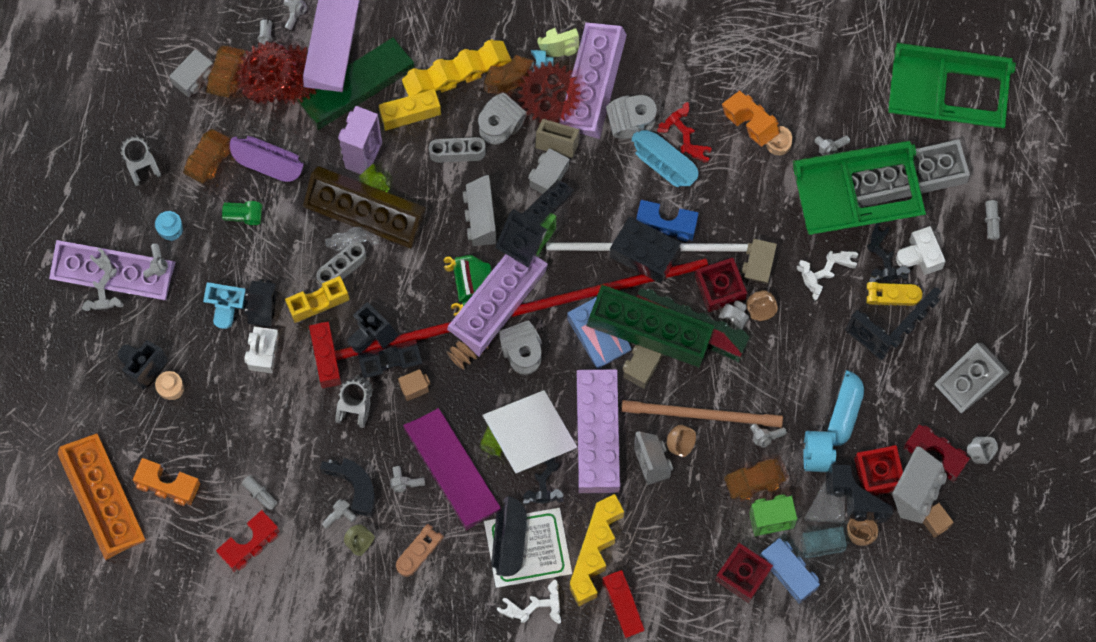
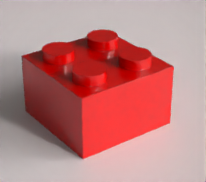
M896 445L859 452L855 456L854 460L863 490L873 496L894 491L903 474Z

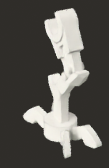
M830 251L826 256L828 261L825 268L816 273L809 271L810 263L800 260V266H797V270L802 272L803 280L810 291L813 292L812 297L815 301L822 291V286L817 284V280L823 277L833 278L834 274L830 270L834 263L849 268H856L857 263L852 262L850 258H857V252L841 251L840 253L832 254L833 252Z
M553 580L548 586L551 593L550 599L538 600L536 597L530 596L532 603L524 610L518 608L507 598H503V602L508 604V607L505 610L498 607L497 610L502 615L512 619H521V623H524L536 608L551 607V618L560 624V600L557 591L559 585L556 580Z

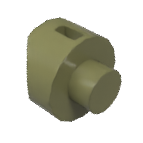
M354 525L346 532L344 543L355 555L362 556L375 539V536L364 525Z

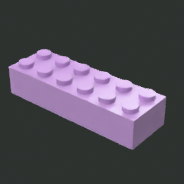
M577 370L579 493H619L617 370Z

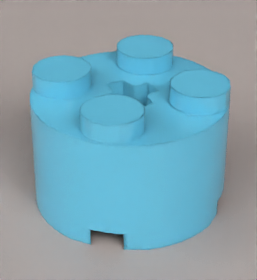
M806 431L804 436L805 449H803L805 471L827 472L831 464H834L836 461V450H833L835 432Z

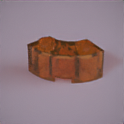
M224 45L217 50L216 59L209 74L206 93L229 98L232 92L235 93L237 91L238 76L241 68L244 69L246 58L244 57L245 50Z
M515 55L512 61L506 65L499 67L490 66L484 81V91L488 93H506L518 86H522L530 78V72L534 69V61Z
M213 129L204 133L196 149L188 156L183 173L202 184L207 179L211 180L223 157H227L230 152L229 145L231 139Z
M778 459L762 461L752 468L746 469L744 467L724 477L731 498L741 499V501L752 498V494L764 490H768V492L774 491L779 488V484L786 481Z

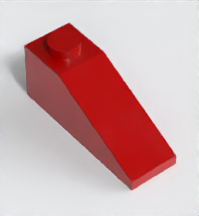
M622 570L603 577V586L625 639L644 632V627Z

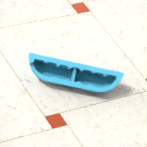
M646 130L633 134L632 142H634L637 150L635 152L636 155L676 187L690 186L696 181L698 169L695 164L662 137Z
M847 370L827 431L835 432V444L833 446H840L851 437L864 396L863 382L855 373Z

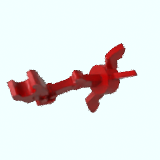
M686 102L683 104V108L672 113L665 120V123L661 122L659 124L657 132L667 133L669 127L675 125L683 134L682 154L686 152L692 155V158L706 163L709 161V158L705 157L703 153H711L712 148L691 145L690 134L694 133L695 130L686 127L680 121L682 117H687L689 111V103Z

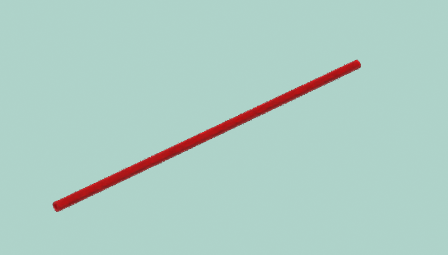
M707 259L673 266L665 279L708 266ZM641 274L601 285L622 290L654 282L655 280ZM601 285L521 304L511 317L597 296ZM451 322L401 334L388 346L414 339L417 341L450 333L447 328ZM375 341L363 352L382 347ZM351 347L335 351L336 361L359 354L354 352Z

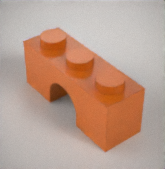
M738 91L722 103L725 116L736 126L745 121H750L746 124L749 137L761 147L779 134L777 119L773 115L769 116L761 105L757 106L749 95H744L741 91Z
M141 459L133 477V482L137 485V489L144 492L148 490L153 491L156 496L166 499V497L174 499L173 502L181 506H185V504L192 505L200 486L198 478L179 472L174 482L166 484L160 481L163 472L162 466L147 459Z

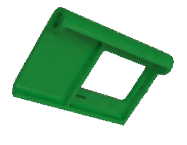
M896 43L888 113L1005 129L1010 74H1014L1016 63L1012 62V58ZM957 73L998 79L1000 81L998 110L993 112L946 105L944 98L947 74Z
M910 141L793 160V170L808 235L926 215L913 162V156H916L915 145L911 144ZM897 165L905 167L912 196L911 200L866 208L858 206L851 176L852 173Z

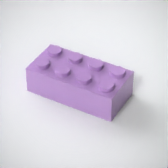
M355 106L354 111H350L348 114L346 128H342L339 134L340 147L342 148L341 154H343L346 169L367 177L382 145L378 114Z

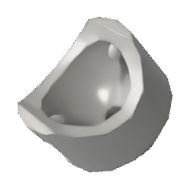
M735 301L733 306L726 304L718 318H729L736 326V329L741 331L749 318L744 313L747 306L739 301Z
M975 437L967 447L968 455L976 464H988L998 451L997 442L992 437Z

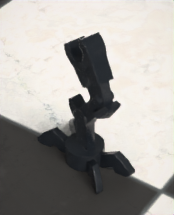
M876 223L870 238L871 243L867 245V249L871 253L877 254L883 260L884 269L880 271L875 268L871 273L869 282H876V280L893 281L901 277L903 280H908L907 274L910 273V269L903 265L897 270L891 268L890 260L893 257V251L887 254L879 247L888 235L889 227L881 232L878 230L880 223Z
M554 458L543 462L547 465V468L541 476L535 473V479L539 482L540 491L534 493L528 490L523 495L524 505L529 504L530 501L544 504L556 500L558 503H563L564 495L560 490L555 489L553 492L547 491L546 487L548 477L560 467V464L556 463Z

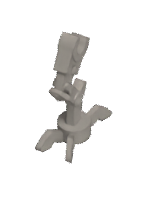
M99 248L97 250L101 253V257L95 259L93 255H90V259L104 270L105 274L99 283L93 281L94 287L98 289L99 300L94 302L87 300L82 306V309L85 311H90L91 308L97 310L124 306L115 297L111 300H106L105 285L110 278L115 276L117 269L112 268L110 259Z

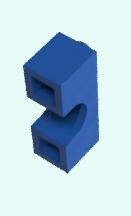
M644 200L640 201L636 220L667 236L677 237L680 241H693L698 212L679 208L677 217L672 221H666L659 215L660 204Z

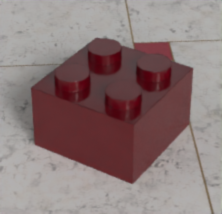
M734 258L696 270L695 280L708 313L724 308L726 304L733 305L735 301L742 302L746 300L747 292Z
M738 543L716 575L715 581L749 604L772 571L773 565Z

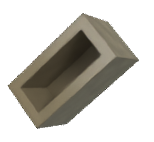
M542 119L536 132L535 148L548 151L550 148L565 157L573 158L579 145L580 129Z
M753 239V243H748L746 254L750 255L748 263L744 262L742 269L745 279L768 284L777 244Z
M635 345L631 361L627 359L622 368L624 371L623 378L645 389L664 355Z

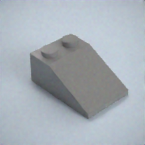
M976 343L935 383V386L960 413H963L994 388L1010 372L983 343Z
M640 431L636 432L634 450L647 485L670 478L673 467L670 459L666 460L664 452H666L664 442L659 441L657 435Z

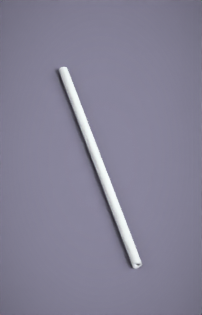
M546 243V250L610 251L613 243ZM681 243V251L747 252L748 244Z

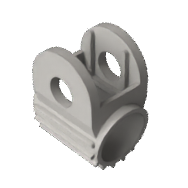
M506 93L496 95L485 105L484 110L479 115L478 123L481 138L486 143L492 145L503 143L511 135L517 133L526 119L527 112Z
M623 96L606 106L611 130L615 138L629 139L636 132L641 130L650 131L654 127L657 108L655 102L648 96Z
M131 135V138H126V141L122 142L123 145L120 147L122 151L120 153L123 155V160L126 159V165L135 186H138L140 180L136 170L150 164L154 175L156 174L159 177L161 174L152 154L148 151L150 148L147 146V141L144 142L143 138ZM137 140L144 144L145 153L142 158L131 160L126 157L124 150L130 141Z
M527 320L499 331L504 358L508 357L511 367L520 374L535 372L541 364L540 345L542 342L531 322ZM524 353H526V354H529L530 356H528V357H522L521 355L524 354Z
M359 375L357 377L352 376L340 388V399L337 404L336 423H341L342 419L345 418L346 412L359 414L357 425L360 428L365 427L370 409V397L373 391L369 379L359 377ZM349 384L359 385L364 391V399H354L349 394Z

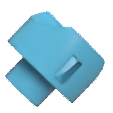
M531 50V54L536 59V65L533 71L530 72V76H545V70H553V57H546V51Z
M165 211L156 218L155 228L162 238L173 241L181 236L183 225L178 214L172 211Z

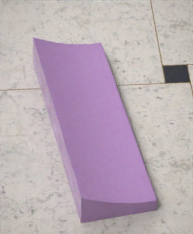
M318 0L303 75L304 87L338 92L343 91L360 0Z
M585 23L559 124L580 129V134L600 139L607 113L606 106L610 102L627 35L622 26Z
M56 240L49 279L94 287L93 281L99 283L105 274V271L90 259V255H93L95 259L101 257V253L97 250L99 248ZM100 248L110 259L112 268L117 269V273L109 279L105 289L167 300L169 285L176 262L165 260L168 264L165 274L160 277L154 274L146 278L143 271L150 268V262L153 260L152 257Z
M505 254L448 325L447 330L462 340L479 357L545 274L548 263L535 256L532 265L527 268Z

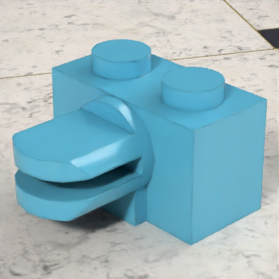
M207 282L203 302L215 304L213 322L217 327L222 329L230 328L233 324L235 308L245 309L246 303H248V300H245L246 289Z

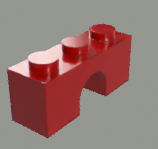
M329 322L309 325L321 388L341 385Z
M263 510L247 522L248 528L253 532L250 542L238 544L230 537L216 550L218 556L233 572L237 569L239 571L248 564L247 560L252 556L256 557L259 555L265 544L268 542L272 543L279 536L278 533L280 531Z

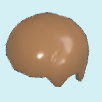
M768 291L753 293L749 296L746 303L750 317L754 320H768L778 311L776 299Z
M684 425L674 427L667 436L666 444L669 451L681 457L687 456L695 445L696 432Z
M850 519L847 525L848 537L856 545H869L878 536V526L871 520L859 522L855 521V519Z

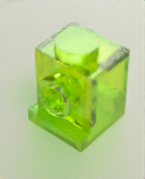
M374 164L369 166L359 176L361 183L388 192L390 189L387 185L386 177L381 172H376Z
M488 426L480 443L481 450L500 457L502 449Z

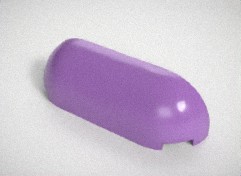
M236 136L230 141L232 156L243 166L286 182L297 179L302 172L304 164L298 160L299 156L251 136H247V139H238Z

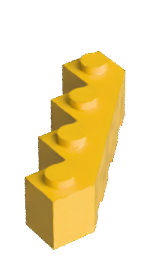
M491 39L486 41L484 46L478 51L464 49L453 60L438 59L427 70L415 68L408 71L407 75L401 80L408 96L435 89V91L440 90L443 93L456 88V84L466 80V83L481 78V74L490 70L492 74L498 72L512 60L504 42Z
M615 494L596 503L570 581V591L578 606L597 598V591L590 578L606 571V564L599 551L615 544V537L609 524L624 517V510Z

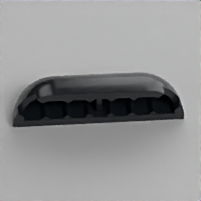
M509 496L503 500L505 504L502 510H498L496 514L491 565L497 572L496 575L503 577L515 575L522 566L527 525L525 508L517 499Z

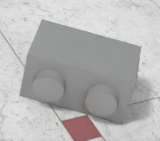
M195 49L169 77L171 83L187 97H190L199 91L201 84L205 80H209L213 76L215 69L213 63Z
M550 148L546 153L543 152L541 154L537 169L533 168L528 177L530 179V187L542 194L557 180L560 181L569 167V158Z

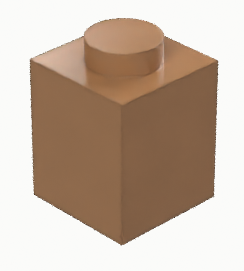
M420 369L398 378L406 401L429 392L428 385H431L426 374H422Z
M940 503L935 506L931 505L930 514L923 521L934 538L949 529L954 523Z

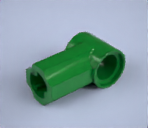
M247 201L245 204L224 203L222 219L224 221H241L248 225H260L263 204L257 201Z

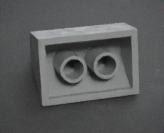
M486 175L466 184V191L463 192L464 203H468V210H465L466 222L470 221L471 227L467 228L468 240H472L473 246L496 244L489 175Z
M916 447L892 493L900 518L918 523H923L925 517L930 514L931 505L938 498L941 485L945 484L947 479L943 464L921 447Z

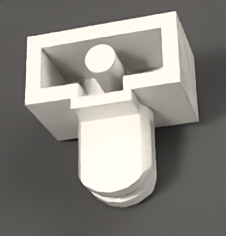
M931 226L912 232L909 239L911 246L900 249L896 256V262L900 267L902 265L907 268L913 265H920L924 275L943 269L946 262Z
M254 327L253 333H249L248 344L250 345V351H246L245 363L249 370L273 373L279 341L278 330Z

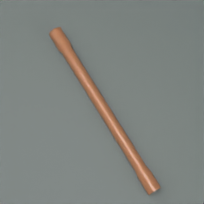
M623 400L622 412L709 419L782 428L783 416L761 415L668 406Z

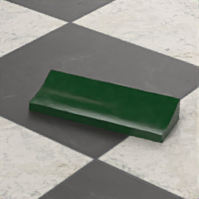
M392 37L347 66L342 92L312 88L297 97V102L317 130H320L355 108V106L360 105L407 75L408 71L415 69L414 61Z
M605 285L600 287L586 325L592 329L696 367H700L714 328L712 324Z

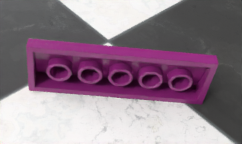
M439 408L403 425L404 431L465 530L470 529L497 513L498 510H501Z

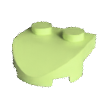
M553 28L546 32L545 38L539 37L537 40L540 49L546 51V54L551 57L570 56L579 50V35L576 29L557 34L556 29Z

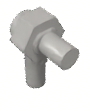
M284 0V5L289 7L290 17L285 28L292 30L298 16L306 12L307 5L302 0Z
M820 136L815 139V143L819 145V153L822 155L834 154L837 152V148L850 142L848 136H844L837 141H832L831 139L824 140Z
M159 244L151 245L153 260L150 262V268L143 271L146 278L154 274L160 277L166 273L168 268L167 262L161 258Z
M753 424L750 427L754 433V443L761 447H767L772 439L787 434L784 427L772 432L767 429H760L757 424Z
M400 466L392 468L394 478L390 480V484L394 492H403L408 486H425L424 478L410 479L402 477Z
M339 499L333 506L334 512L323 521L322 525L328 529L336 519L339 520L345 516L350 522H354L357 516L350 510L351 505L346 500Z

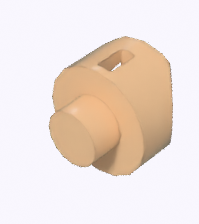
M778 126L779 134L766 143L767 149L774 155H784L789 152L792 146V134L784 126Z
M172 371L163 372L156 379V390L162 398L176 400L183 394L184 385L177 373Z

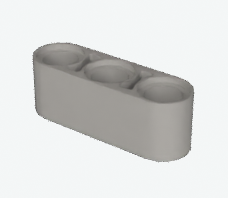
M477 137L436 139L429 144L430 158L438 163L479 161L486 154L485 142ZM457 147L462 149V151L458 153L453 152L452 150ZM474 147L481 148V150L478 152H475L472 149ZM437 148L443 150L441 153L438 154L433 152Z
M354 242L317 271L319 286L322 287V283L326 282L321 280L324 275L331 276L330 280L338 276L343 280L366 260L364 246L361 243ZM354 251L362 252L358 257L352 255ZM339 263H345L346 267L343 269L337 268V265Z

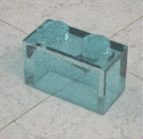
M843 527L803 533L801 536L804 558L844 552L847 547Z

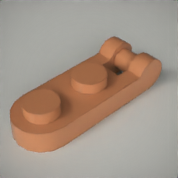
M427 524L398 558L396 569L400 575L404 577L413 575L443 540L444 536L432 530L433 527ZM427 536L432 539L430 544L424 541Z

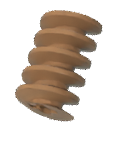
M458 341L456 343L457 348L452 346L450 348L451 353L447 352V354L458 367L464 370L463 362L470 365L469 357L475 360L477 357L464 342Z

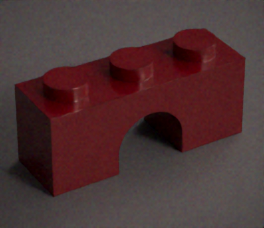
M919 424L906 442L904 449L913 454L916 447H921L926 452H937L942 458L947 478L955 482L970 459L967 457V453L959 448L955 449L947 439L937 437L933 434L932 429Z

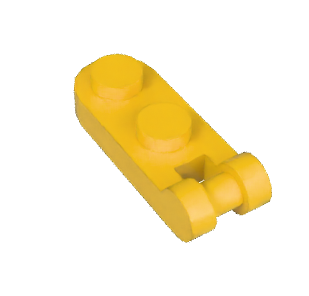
M867 283V290L869 291L867 304L913 306L917 305L922 298V290L917 285ZM877 292H882V297H878Z

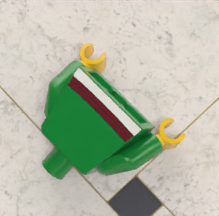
M473 255L456 257L455 260L451 257H445L444 259L445 263H451L448 266H444L445 270L449 272L454 270L459 302H462L461 305L458 303L452 304L451 309L459 307L461 310L492 272L489 263H485Z

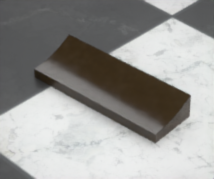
M317 166L311 173L303 204L304 208L410 249L414 246L417 232L426 210L424 206Z

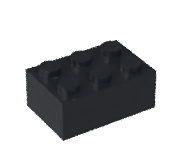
M629 216L610 247V258L662 284L681 252V242Z

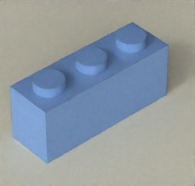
M779 538L760 554V557L773 565L771 572L800 604L818 589L820 585L818 583L819 579L813 572H808L805 568V562L799 556L796 557L791 552L793 549L787 541L783 542Z

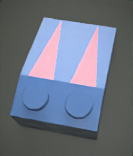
M595 297L568 312L567 320L595 367L599 369L632 351L628 341L586 326L597 298Z

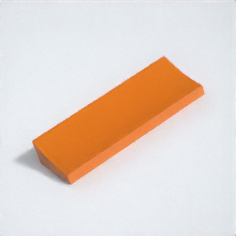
M98 434L60 446L58 451L59 459L104 559L107 560L118 553L145 542L144 535Z

